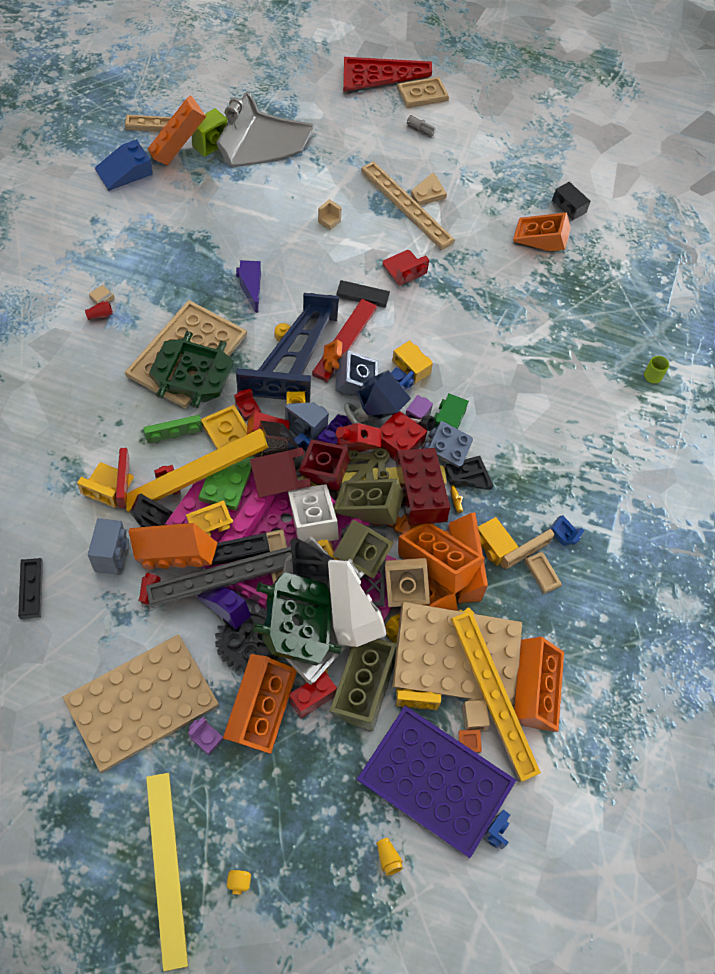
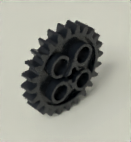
M253 606L250 612L251 617L237 629L224 619H222L224 626L218 625L220 633L215 634L216 639H218L215 642V646L219 648L217 654L222 655V662L228 660V668L235 665L236 672L241 667L243 668V673H245L249 657L246 655L248 651H255L256 655L267 656L277 660V656L272 655L265 643L259 639L263 634L252 632V627L249 629L242 627L246 623L253 625L255 622L264 625L267 614L263 615L262 608L257 613ZM232 639H238L240 641L236 645H232L229 643Z

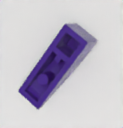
M240 260V267H236V278H239L240 286L254 312L258 313L261 261Z
M223 587L197 595L201 602L235 629L251 617L246 601L233 590Z

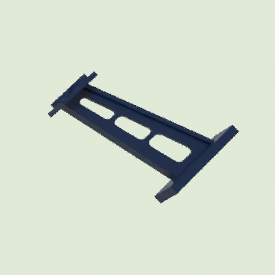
M304 293L303 312L258 370L237 368V393L251 388L253 397L286 400L287 392H305V402H310L311 376L303 375L328 321H337L339 296ZM310 318L318 319L312 330H303ZM299 335H308L301 351H288ZM284 357L296 358L289 373L273 372Z

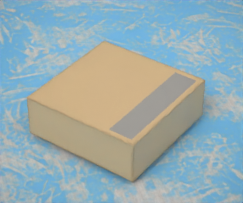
M101 285L89 293V297L98 304L103 300L104 302L112 301L114 294Z

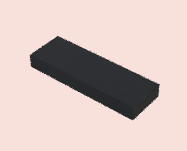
M340 280L336 296L358 302L364 299L379 307L386 308L390 291Z
M266 533L218 543L210 566L270 552Z
M42 558L21 559L18 617L20 619L41 617Z

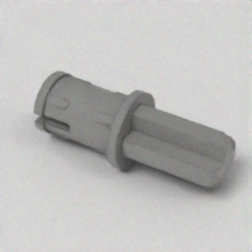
M410 115L406 123L416 128L419 132L423 131L431 136L436 132V128L426 123L425 120H420L413 115Z

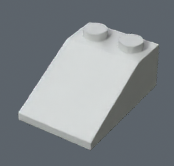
M327 484L288 491L298 539L303 542L309 537H313L316 542L326 539L328 541L339 539L337 518Z

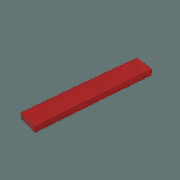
M361 299L333 340L338 339L342 342V355L347 350H350L376 311L377 305ZM322 356L312 371V376L328 383L336 369L332 367L331 373L324 369L326 362L323 361Z

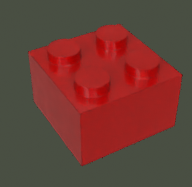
M399 411L393 414L380 427V448L387 450L390 458L396 461L398 450L419 449L425 443L427 430Z

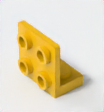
M100 462L90 478L80 477L77 484L80 493L116 508L118 506L116 501L118 469ZM128 474V488L134 480V476Z
M396 688L395 707L407 706L408 708L438 710L440 706L441 694H436L432 691L419 692Z

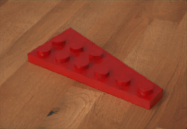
M344 57L343 92L431 77L432 62Z

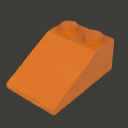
M567 212L519 218L513 241L546 251L565 250L571 229Z

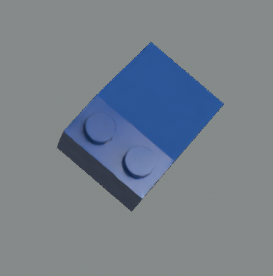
M137 139L122 144L95 167V171L108 191L153 175L151 160Z

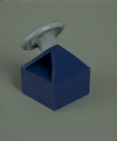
M387 370L369 378L356 391L361 403L359 408L347 402L344 404V410L352 424L368 425L366 420L370 417L382 419L398 413L411 398L390 371Z

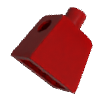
M356 423L338 427L336 430L338 445L348 447L349 452L351 450L363 452L381 447L380 428Z

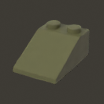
M398 479L344 481L334 505L335 513L358 518L376 525L395 524L404 493Z

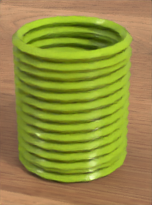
M659 355L652 357L644 372L645 379L654 384L661 382L669 368V361Z

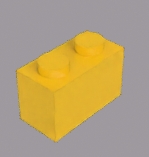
M410 340L393 351L392 361L406 374L410 371L414 372V384L431 374L433 366L431 359L425 356L420 351V348Z
M496 517L478 526L481 546L485 550L487 558L491 562L493 561L496 566L501 564L505 555L519 548Z

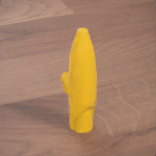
M452 485V500L457 513L463 512L461 504L463 497L459 496L457 489Z

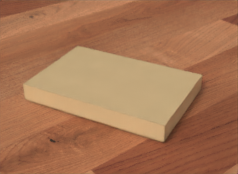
M440 77L397 84V89L406 108L449 101V95Z

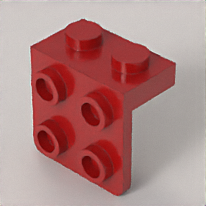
M405 250L383 260L382 265L396 283L401 286L427 274L429 258L425 255L417 259L410 250Z

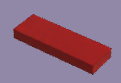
M127 448L119 449L116 501L119 508H126L130 460Z

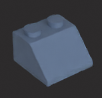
M347 350L342 355V358L337 359L339 369L336 370L335 391L350 396L357 395L356 391L369 378L378 375V360Z
M314 402L294 403L285 406V420L289 421V430L297 436L303 433L306 437L317 440V437L328 426L329 413L324 407L318 406Z

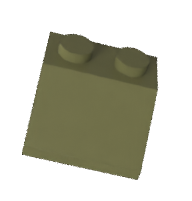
M352 520L333 556L341 561H347L351 558L352 564L359 571L362 570L364 574L374 579L393 542L369 527Z

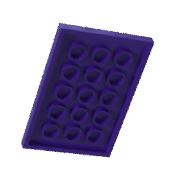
M407 706L403 707L356 779L359 783L469 859L472 857L517 781Z

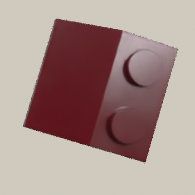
M311 439L299 473L306 478H310L316 485L327 484L328 489L339 491L350 462L348 447Z

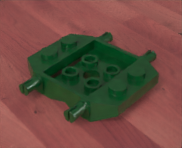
M186 331L183 339L164 341L149 374L159 387L156 393L158 398H163L165 392L184 394L194 399L191 403L193 408H199L200 402L205 403L220 397L234 366V360L224 352L227 346L225 341L221 340L216 349L190 342L193 333ZM180 354H183L171 381L168 380ZM189 371H197L194 375L188 374Z
M283 572L271 586L258 583L256 591L267 594L266 607L268 613L264 625L255 622L252 626V632L263 634L262 640L272 655L316 666L322 661L327 652L341 653V645L329 642L332 604L326 584ZM280 595L315 604L317 607L297 603L293 600H286L280 598ZM292 617H296L299 620L300 626L294 624Z

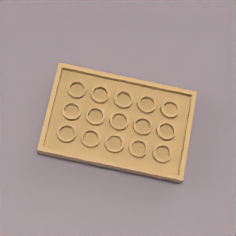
M188 300L125 371V375L157 393L159 387L150 377L149 371L164 341L183 339L185 332L190 331L193 333L190 339L192 343L216 349L221 340L225 341L227 346L224 352L230 356L247 336V330ZM180 354L168 380L171 381L183 354ZM194 370L188 372L189 375H194L197 373V371ZM169 392L164 394V398L184 409L194 400L184 394Z
M407 602L401 603L393 688L410 689L419 692L432 691L433 693L445 696L485 700L451 621V618L465 612ZM473 614L512 706H515L522 622Z
M179 634L63 696L101 774L219 707L218 701Z

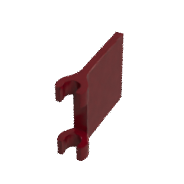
M303 447L250 459L258 498L311 486L310 478L298 481L293 458L304 455Z

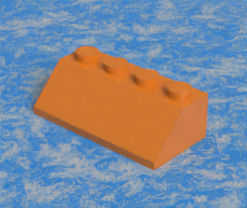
M191 95L185 99L148 147V151L153 159L167 166L206 118V115Z
M476 513L467 514L450 522L445 532L483 556ZM484 562L470 584L455 593L457 603L482 601L488 587Z
M195 523L129 528L128 531L134 558L147 570L211 565L218 544Z
M432 523L420 524L403 533L398 538V555L403 559L426 558L428 576L454 594L470 584L484 562V556Z
M543 637L521 639L514 711L519 723L526 727L558 732L564 651Z
M250 654L223 739L271 754L297 671L293 667L267 656Z

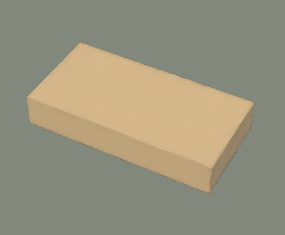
M543 551L525 559L524 562L543 594L562 586L561 581Z

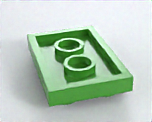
M248 457L206 477L199 494V501L215 504L224 500L228 509L237 511L252 472L250 459L253 458Z

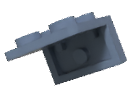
M441 421L436 428L434 427L429 432L428 437H430V440L425 442L422 449L435 448L437 457L456 467H461L473 442V438Z

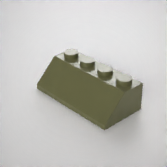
M376 639L358 647L352 646L330 708L332 714L353 726L370 731L374 730L395 665L396 643Z

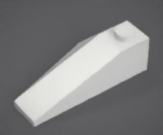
M329 560L328 569L333 628L338 645L358 647L385 636L386 629L382 615L379 610L375 611L370 603L372 601L371 597L362 590L360 586L361 581L349 561Z

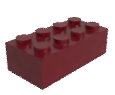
M436 449L398 450L396 469L399 483L404 493L403 501L408 524L447 522L450 504Z

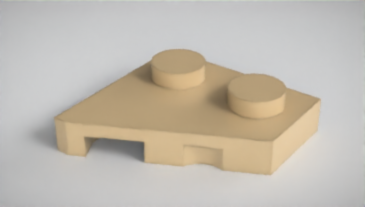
M432 173L411 191V196L419 205L445 199L447 193L435 173Z

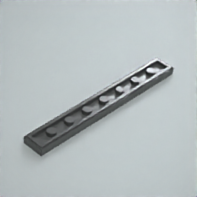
M291 546L147 585L146 589L150 606L161 605L281 572L284 569L286 558L291 554Z

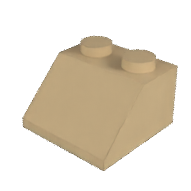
M426 558L385 561L388 607L401 606L403 602L419 605L430 604Z

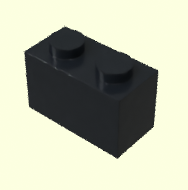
M570 182L555 189L552 202L564 213L567 212V215L572 220L587 213L591 202Z

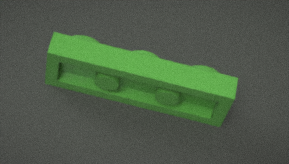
M200 415L144 427L147 443H155L164 439L177 438L181 435L195 434L203 431Z

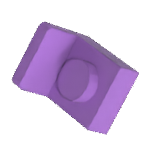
M204 717L200 720H195L188 729L189 739L208 756L223 740V736L211 727Z

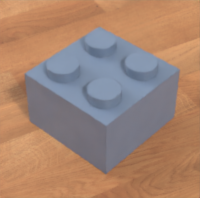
M97 518L87 554L94 572L118 575L120 568H123L125 562L123 554L124 550H128L129 538L126 536L127 532L123 527L122 521Z

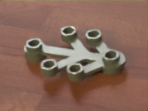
M377 448L372 453L360 454L356 450L349 452L351 463L358 461L369 462L367 464L348 465L346 472H357L348 481L361 480L365 476L366 480H374L372 469L376 465L379 470L377 479H389V472L385 466L390 457L387 450ZM341 483V486H340V488H339V491H336V496H337V497H338V495H339V492H340V489H341L343 483Z

